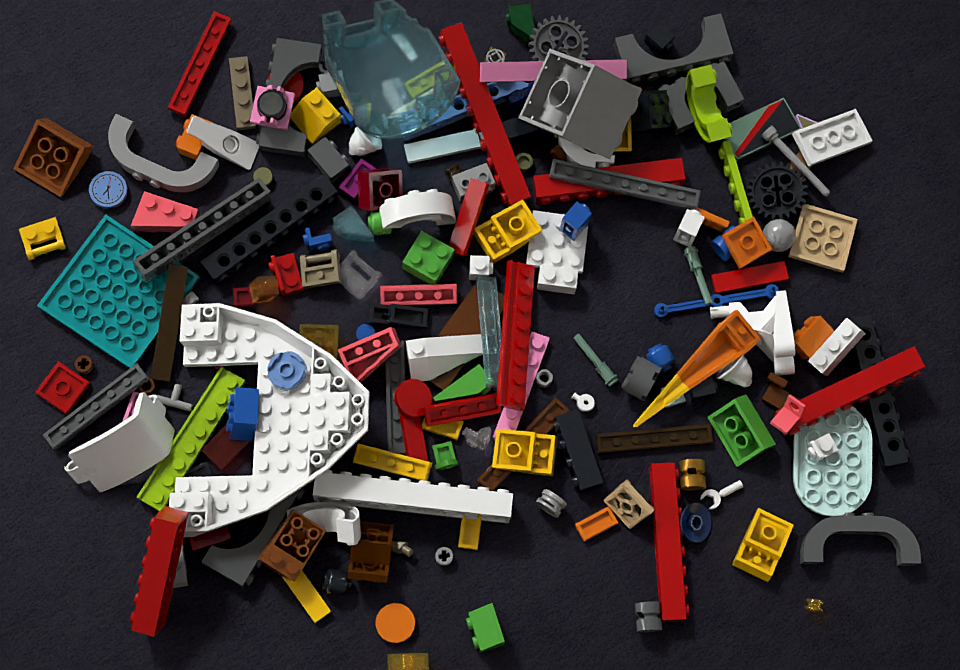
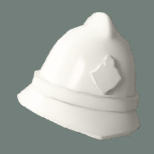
M364 119L359 120L358 126L355 128L349 141V154L353 156H364L382 148L381 138L378 133Z
M742 355L723 367L718 372L716 378L742 387H748L752 383L753 373L747 359Z

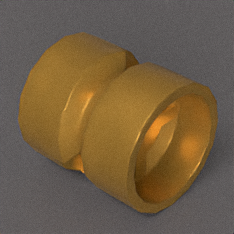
M686 459L680 461V473L683 474L680 478L681 489H705L706 477L702 475L705 472V460Z

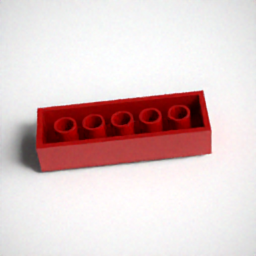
M165 506L150 521L149 529H152L145 545L148 550L147 555H144L142 560L143 574H140L138 579L140 589L134 598L136 609L132 612L130 623H132L131 631L154 637L166 624L189 512Z

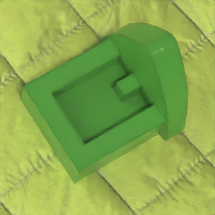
M451 441L432 446L436 470H445L459 465L458 460L455 459Z

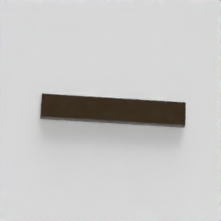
M169 264L150 379L170 382L188 267Z
M711 424L596 434L597 453L606 454L713 444Z

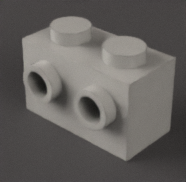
M487 163L452 176L451 182L460 202L464 200L470 178L490 184L487 194L495 189V180Z

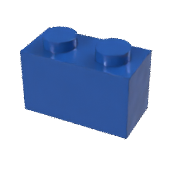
M576 202L562 218L559 230L575 241L589 224L592 214L590 209L585 204Z

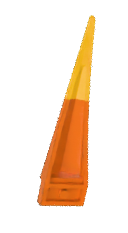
M734 310L724 321L716 326L633 424V427H638L697 384L747 353L761 340L738 310Z

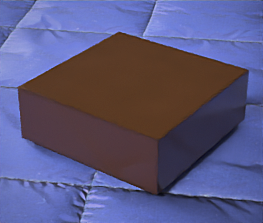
M772 372L766 379L767 382L773 383L781 389L785 388L788 382Z

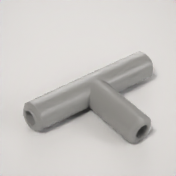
M175 384L171 398L156 395L163 405L192 411V404L178 400L182 389L180 384Z

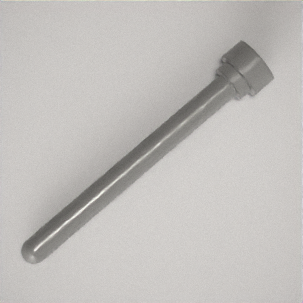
M773 126L769 127L762 134V137L770 143L773 142L824 196H828L830 194L828 188L778 137V131Z

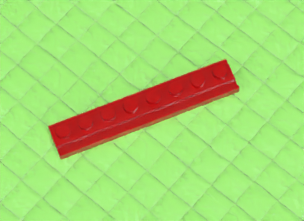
M509 260L506 268L496 406L501 405L505 408L523 411L525 409L535 266Z

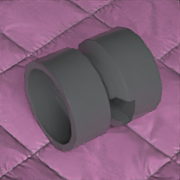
M660 602L636 603L635 614L639 617L636 620L637 632L662 631V619L658 616L661 614Z

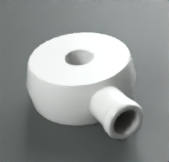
M574 393L572 396L577 401V407L582 412H589L595 406V401L591 395L583 394L579 396Z

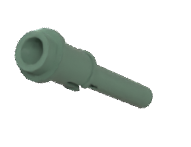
M695 246L688 247L684 250V256L687 257L691 271L696 276L705 304L709 305L713 302L701 271L703 267L697 254L698 249Z
M577 334L573 339L597 367L595 370L604 379L605 385L609 387L614 385L618 381V375H614L606 363H602L582 336Z

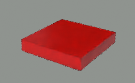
M58 361L35 393L68 415L90 386V382Z

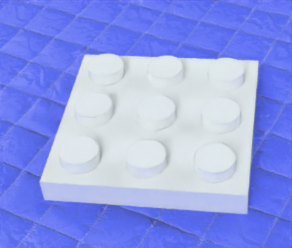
M533 210V216L543 231L529 241L526 264L536 268L544 265L578 270V273L582 274L588 226L573 241L559 230L564 214Z

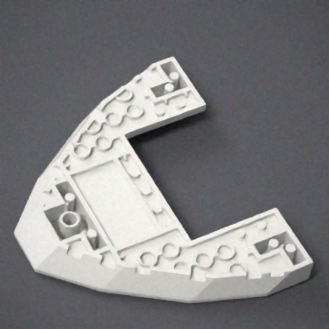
M220 303L182 305L180 342L184 346L183 365L185 367L258 365L257 389H259L258 425L254 438L253 475L176 477L175 493H170L169 507L189 512L184 537H195L268 511L331 468L368 431L369 391L330 353L275 319ZM292 351L305 361L307 367L306 377L297 388L281 390L275 387L269 380L268 364L276 354Z

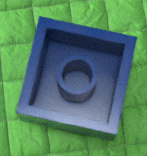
M235 387L234 394H230L227 405L229 419L226 424L229 440L253 441L258 425L259 389Z

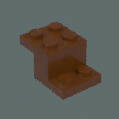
M360 521L361 538L358 544L351 545L347 578L356 581L387 582L394 524Z

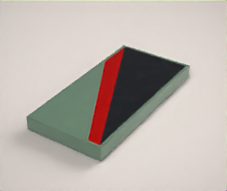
M782 98L731 122L732 137L723 140H730L735 159L738 161L774 144L762 137V134L769 127L773 126L778 131L777 134L781 140L791 136L801 127L786 100Z

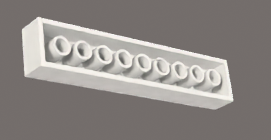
M327 470L315 478L314 502L337 501L357 507L456 518L466 516V519L475 520L481 514V520L501 523H509L511 518L513 494L505 489H498L497 492L489 491V488L478 487V490L470 489V486L458 485V487H450L449 483L431 485V482L420 480L419 483H413L410 479L399 478V481L391 480V477L380 476L377 479L371 478L372 475L360 474V477L352 476L350 472L332 474L331 470Z

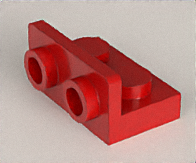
M294 253L276 258L274 255L271 256L272 262H269L271 274H276L277 279L273 280L276 291H280L281 295L284 296L304 290Z

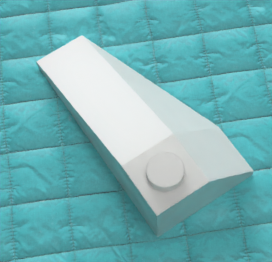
M482 334L431 337L406 341L411 379H418L422 382L431 381L437 378V376L485 354Z

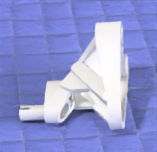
M785 290L776 291V296H774L764 311L748 312L740 302L729 303V306L710 307L711 319L728 317L734 310H738L761 338L756 345L773 362L775 374L778 376L795 374L793 358L795 356V344Z

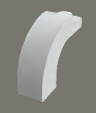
M558 137L559 146L563 148L567 155V162L594 168L614 165L615 155L608 159L601 155L590 153L584 148Z

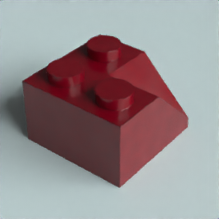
M389 167L358 171L359 208L368 211L379 210V207L385 203L386 199L403 196L402 170Z

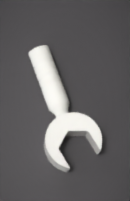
M739 480L720 490L719 493L712 489L706 490L701 495L700 500L705 496L713 498L714 505L708 509L713 510L720 504V497H725L741 489L743 484Z

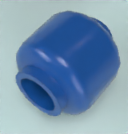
M660 343L648 350L647 360L662 367V373L672 368L671 364L675 361V358L667 345Z

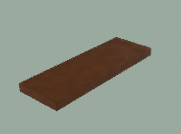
M479 279L437 337L482 334L484 339L503 312L504 295ZM463 363L428 382L443 391L451 385L465 364Z

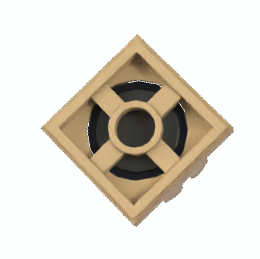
M628 479L603 500L629 529L654 511L647 491L638 484H630Z

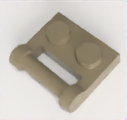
M338 249L324 254L300 256L302 287L304 289L341 283L340 254ZM332 261L331 264L308 267L310 263Z

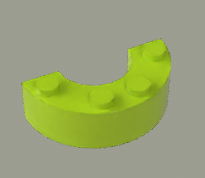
M712 65L691 69L686 78L687 101L690 113L695 120L694 125L702 139L708 143L732 137V126L728 123L727 118L722 117L721 111L716 105L714 87L717 75L716 71L712 69Z

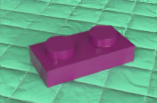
M360 159L340 185L339 190L355 200L358 196V171L376 168Z

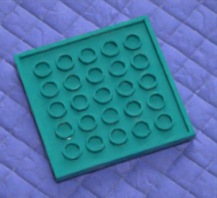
M105 215L38 303L37 307L130 369L139 362L157 337L168 269L145 284L135 271L133 260L154 246ZM177 262L176 264H174V265H178V266H183V265L180 264L179 262ZM189 269L184 297L189 294L200 279L197 274Z

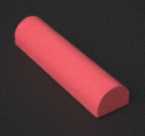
M457 284L380 286L381 304H457Z

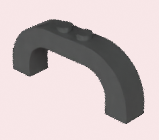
M847 512L843 516L826 518L809 530L802 541L800 549V564L820 565L823 563V545L830 535H882L888 538L896 549L897 566H917L921 564L919 544L910 529L896 519L874 516V513H862V516H855V513Z

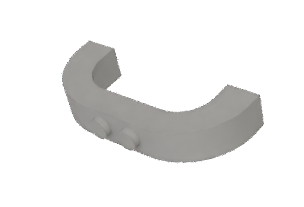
M115 114L109 127V145L117 163L124 170L131 173L135 179L140 181L144 179L155 188L162 187L173 192H190L207 184L215 175L219 167L218 159L203 152H200L192 167L181 172L169 170L132 153L128 149V142L135 129L134 123Z

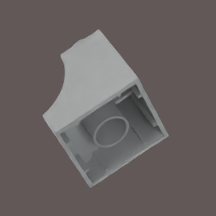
M549 49L518 118L586 150L611 159L613 152L621 144L622 132L629 117L637 109L638 98L642 89L594 64Z

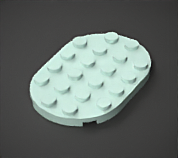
M854 407L846 411L840 409L835 412L836 415L826 420L823 417L817 420L818 423L809 428L806 425L800 428L801 431L794 435L793 484L795 491L807 508L823 516H843L847 512H853L865 501L871 489L872 433L867 420ZM829 433L839 450L817 462L808 453V444Z

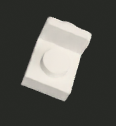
M829 433L815 441H811L807 449L812 459L815 458L817 462L839 450Z

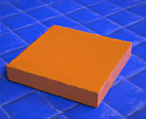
M755 217L749 218L721 235L739 269L772 250Z

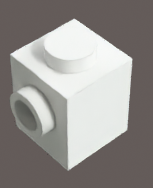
M470 255L469 280L480 279L481 281H488L489 274H493V263L489 262L490 256Z

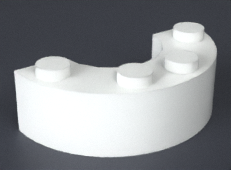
M431 189L426 192L413 190L408 192V195L386 199L385 203L379 207L383 229L401 228L408 223L421 220L436 221V225L455 224L456 222L452 197L449 194L438 192L437 189Z
M319 501L298 505L287 510V516L294 509L325 529L326 532H337L338 542L356 545L361 538L359 510L353 505L337 501Z

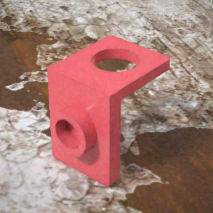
M789 395L784 407L772 419L770 424L784 434H787L801 418L806 405ZM791 402L795 403L799 410L793 408Z

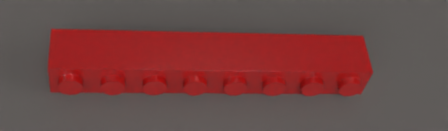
M682 158L598 168L677 186L683 185L685 181ZM550 174L533 176L532 181L535 202L541 204H549L557 200L559 202H567L573 198L584 200L589 198V196L601 198L607 196V194H614V192L549 179Z
M915 346L799 400L806 405L801 418L787 434L793 436L801 431L800 428L806 425L808 428L818 423L817 420L823 417L825 420L836 415L835 412L840 409L846 411L853 407L852 404L857 401L863 403L870 399V395L874 393L880 395L886 392L887 387L891 385L896 387L905 382L904 379L908 377L913 379L920 376L925 365ZM795 403L791 404L793 408L799 410ZM780 410L775 411L774 417L779 413Z
M654 463L649 466L651 502L654 509L652 516L658 599L661 604L660 618L662 622H681L686 620V616H689V605L685 604V596L688 595V589L683 581V577H686V566L682 565L685 549L680 541V538H683L681 526H679L682 510L681 506L678 507L677 499H680V488L676 487L679 471L678 468H675V463Z

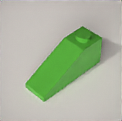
M479 364L433 397V403L439 404L486 395L492 391L493 381Z

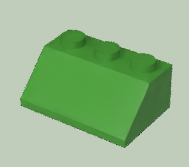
M747 395L735 398L708 416L710 423L737 467L776 445Z

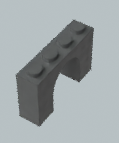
M725 62L711 64L712 69L716 71L717 75L714 92L724 112L726 113L740 107L744 97ZM681 77L670 86L666 84L660 87L659 90H667L669 110L672 116L671 124L675 134L678 135L693 128L695 120L685 103L686 78Z

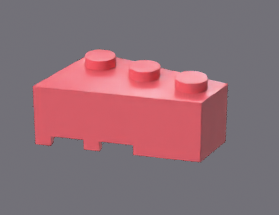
M144 191L131 228L133 233H175L200 217V213L196 208Z

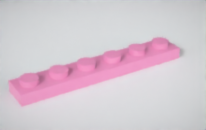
M531 332L529 340L525 405L550 339L535 332ZM504 407L496 430H516L523 411ZM496 430L492 439L496 438Z

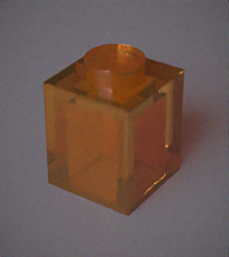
M275 276L257 277L249 285L253 303L272 301L279 294Z

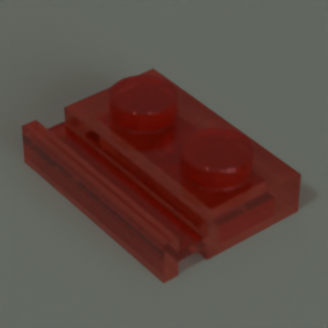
M225 425L201 451L223 470L249 444V441L229 440V432H226Z

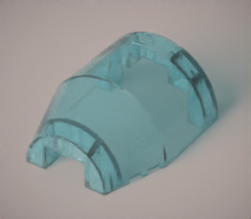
M394 0L374 2L373 19L346 25L340 10L322 14L324 55L327 72L359 129L369 136L380 139L401 138L428 127L439 119L451 106L460 86L458 75L431 30L419 25L418 20L406 14L407 10Z

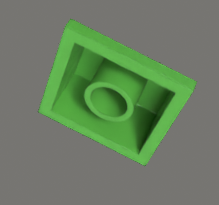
M493 603L468 613L469 618H466L469 630L473 629L475 637H472L475 649L479 648L481 653L503 646L505 641Z

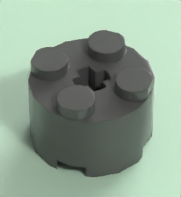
M637 356L621 388L625 392L645 401L662 367L644 357Z

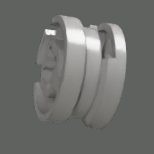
M544 489L541 493L542 497L538 498L535 503L551 516L558 518L561 514L560 510L564 509L567 504L555 493Z

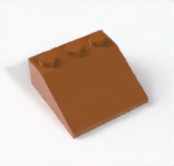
M47 118L37 119L13 169L62 197L86 163L93 145Z

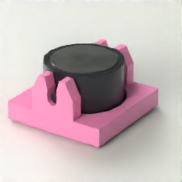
M268 85L267 87L258 86L250 123L288 130L295 93L284 91L280 86L274 88L273 85Z

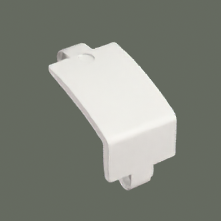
M145 392L140 393L133 415L102 435L71 450L69 457L72 461L65 466V470L76 483L79 484L90 480L99 492H103L149 469L167 457L171 451L175 430L165 418L166 407L156 395L147 396Z

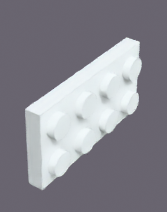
M856 109L799 129L792 134L808 166L815 165L872 142Z

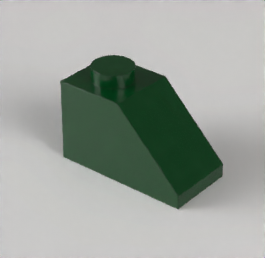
M531 5L508 6V13H505L506 25L509 24L510 31L526 42H532L529 37L534 35L532 30L535 27Z

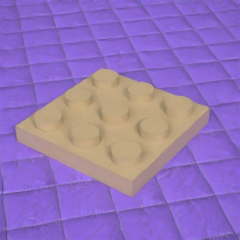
M808 204L802 205V211H800L795 230L796 239L790 248L788 257L843 273L858 219Z

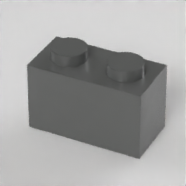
M324 137L308 149V157L333 184L349 171L350 162L344 154H339L338 148L332 140L328 141Z

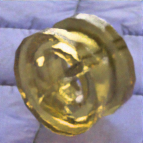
M806 599L808 603L805 606L806 610L823 612L821 606L824 605V601Z

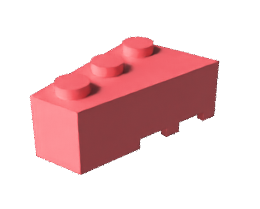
M390 327L340 348L338 352L344 367L361 383L399 350L402 345L396 330Z

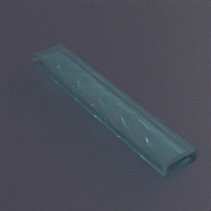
M478 276L476 281L486 387L497 388L501 346L496 277Z

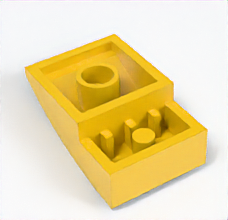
M521 200L491 216L489 221L475 228L473 235L485 254L490 256L489 260L494 264L521 248L543 230L524 200Z
M497 429L492 468L553 476L557 437L555 435L536 434L535 432Z
M758 508L732 565L768 582L773 575L794 525Z

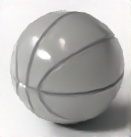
M775 219L770 221L763 229V233L772 251H786L795 242L796 232L788 221Z

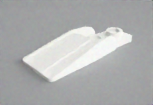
M197 116L192 117L187 129L188 134L202 141L201 144L214 154L247 170L251 169L259 149V144H256V141L220 125L209 123Z

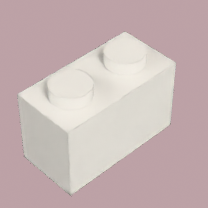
M687 209L673 240L691 247L704 220V216L696 210Z
M540 265L537 290L575 294L578 270Z

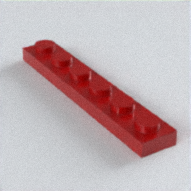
M215 11L213 12L168 105V110L186 117L232 21L230 17Z

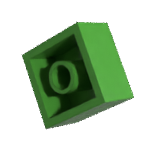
M421 231L403 260L402 269L429 284H437L454 257L455 249Z

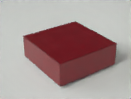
M252 287L233 288L234 308L254 307Z

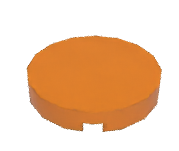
M392 603L386 605L379 611L376 617L378 634L382 639L391 643L404 642L412 635L415 628L414 615L403 604Z

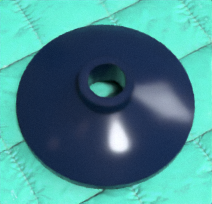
M700 503L689 504L681 515V530L689 541H703L711 529L710 513Z

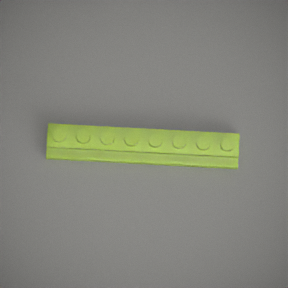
M223 367L219 369L172 441L169 455L158 463L137 495V499L157 511H161L168 504L170 493H175L176 477L186 476V473L192 467L226 414L230 394H234L235 387L242 388L246 383L244 379L225 370Z

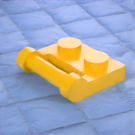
M56 217L19 229L29 261L35 259L36 256L57 249H66ZM57 239V242L33 250L31 246Z

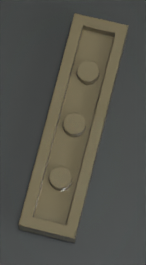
M248 57L229 58L237 130L255 129L256 124L250 123L253 98Z

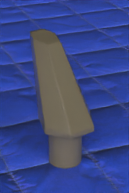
M392 541L391 551L398 554L404 553L408 557L412 555L413 550L408 547L407 542Z

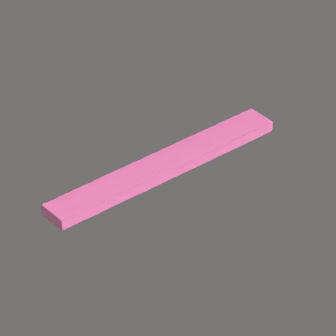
M583 60L621 79H627V60ZM544 61L480 62V82L535 81Z

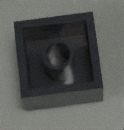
M667 90L643 91L640 93L637 109L631 115L633 132L654 131L672 127Z

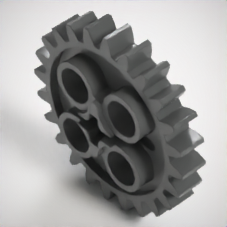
M560 15L557 20L551 16L550 22L545 18L543 20L544 25L538 23V29L533 28L532 32L534 35L529 37L532 42L528 43V46L532 47L529 50V54H534L531 60L544 61L548 52H544L541 46L547 45L550 49L554 50L565 32L568 35L557 51L584 60L583 57H586L588 54L584 50L589 48V45L584 44L588 41V38H583L585 31H579L581 25L574 26L575 20L569 23L568 17L562 21ZM557 30L560 36H553L551 31ZM573 40L576 46H569L567 41Z

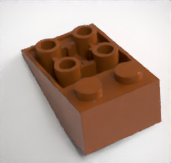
M293 509L268 541L257 561L285 579L295 582L326 530Z

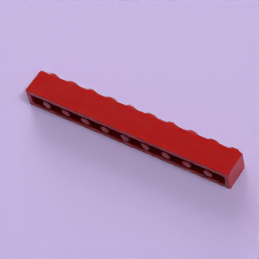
M462 22L441 29L440 36H438L441 47L445 48L446 61L452 65L454 70L452 71L453 79L455 82L458 81L460 85L459 94L462 99L466 100L467 106L465 108L469 117L472 116L474 121L472 123L473 129L476 134L479 133L481 138L479 141L482 151L487 153L488 158H486L488 167L494 171L495 175L493 178L496 186H500L502 191L500 193L502 202L510 207L521 200H529L531 197L487 84L486 82H480V67Z

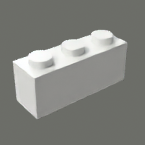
M846 318L808 361L822 374L828 376L866 333Z

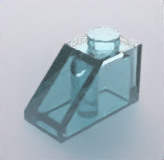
M352 206L333 218L334 225L332 227L337 235L341 234L344 239L368 243L374 241V235Z

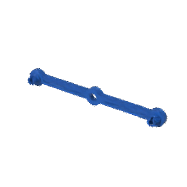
M770 284L761 290L726 296L714 294L711 296L713 303L709 305L705 304L704 299L673 305L659 303L654 308V314L659 318H664L668 313L709 306L720 307L727 303L762 297L773 299L776 296V291H779L776 285ZM714 299H719L720 303L716 304Z

